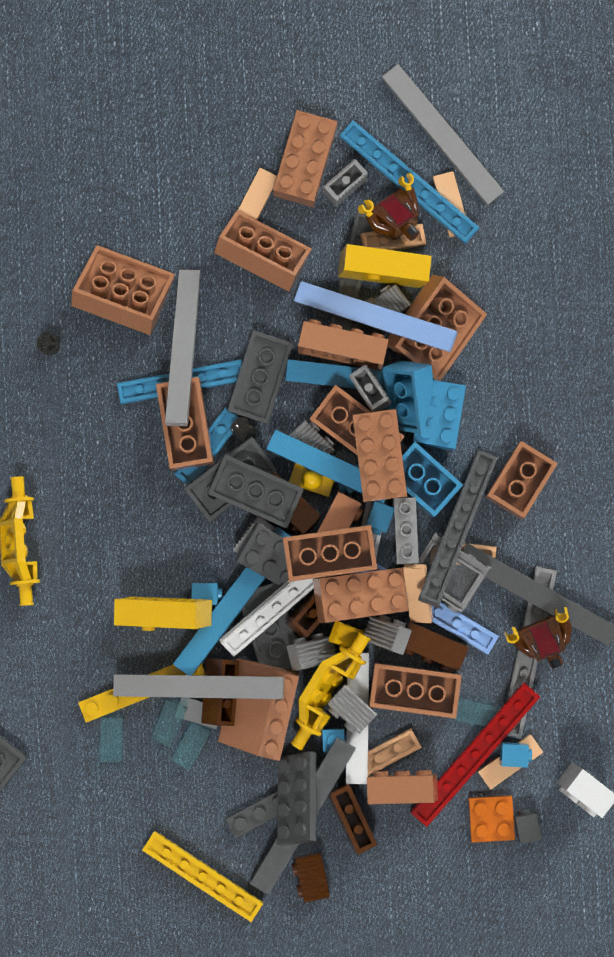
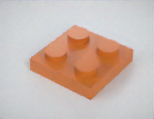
M511 795L468 798L471 842L515 840Z

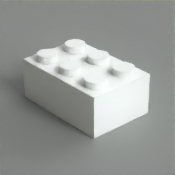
M571 762L556 782L561 786L559 791L593 817L599 815L603 818L614 804V793L573 762Z

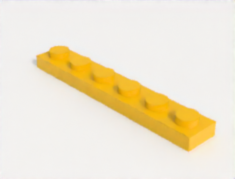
M201 663L192 676L205 675L203 663ZM170 665L148 675L186 674L175 665ZM113 689L78 702L87 723L149 697L113 696Z
M156 831L153 832L142 851L250 922L253 921L263 905L261 900Z

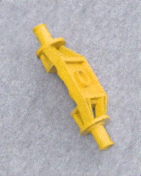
M23 476L11 477L12 497L4 499V503H8L0 518L1 565L13 580V582H10V585L19 587V605H34L32 586L34 583H40V579H37V561L26 562L25 559L27 556V547L24 545L26 527L23 523V520L34 519L32 508L34 497L25 496Z
M358 632L350 648L340 646V653L321 662L299 698V717H296L295 721L299 724L300 729L291 741L294 747L303 750L312 734L322 735L321 730L331 717L323 708L332 699V693L342 683L343 676L354 679L361 665L366 664L361 654L371 640L368 636Z

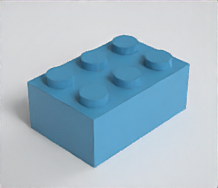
M433 380L434 387L425 430L422 434L413 433L412 443L416 442L420 446L454 451L456 449L466 385Z
M413 442L402 454L407 496L409 498L416 497V504L430 517H435L463 484L421 446Z

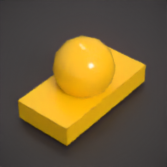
M296 463L289 482L305 490L328 498L334 483L333 480Z
M335 621L328 641L350 648L358 632L364 633L365 631Z

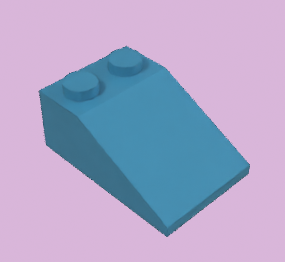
M398 361L382 367L385 392L392 401V405L387 407V410L396 409L399 430L417 434L424 433L434 387L432 365Z

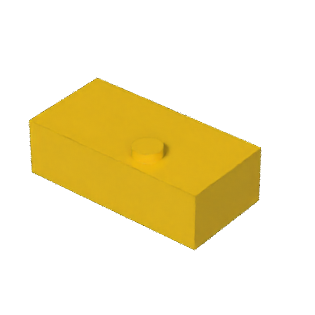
M347 244L340 252L338 277L421 288L429 282L432 256Z
M134 596L114 599V625L142 627L143 631H155V627L198 629L212 626V600Z

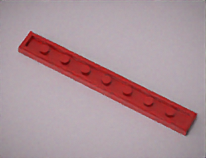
M523 682L437 780L438 801L434 803H417L410 813L427 827L538 701L540 696Z

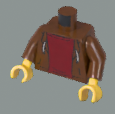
M410 173L406 174L407 183L404 181L403 176L398 179V183L405 187L404 191L402 188L375 206L371 200H365L364 204L367 209H365L363 204L358 206V212L366 214L365 218L373 232L388 236L392 240H396L404 234L412 241L419 235V231L415 228L420 214L415 190L411 187L414 177Z
M564 607V613L560 614L555 609L554 615L520 628L519 634L516 628L512 627L513 634L508 635L504 632L507 642L513 643L519 651L529 658H535L537 661L547 658L551 669L563 665L559 653L566 650V645L570 643L572 625L567 607Z

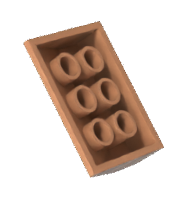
M97 245L72 290L71 306L151 335L175 274Z
M431 275L429 282L424 285L405 315L457 331L451 353L395 334L389 335L387 346L408 362L432 365L433 380L441 381L487 314L445 277Z
M237 658L236 660L239 661L238 676L284 677V699L236 698L234 726H221L218 742L260 757L280 761L300 672Z

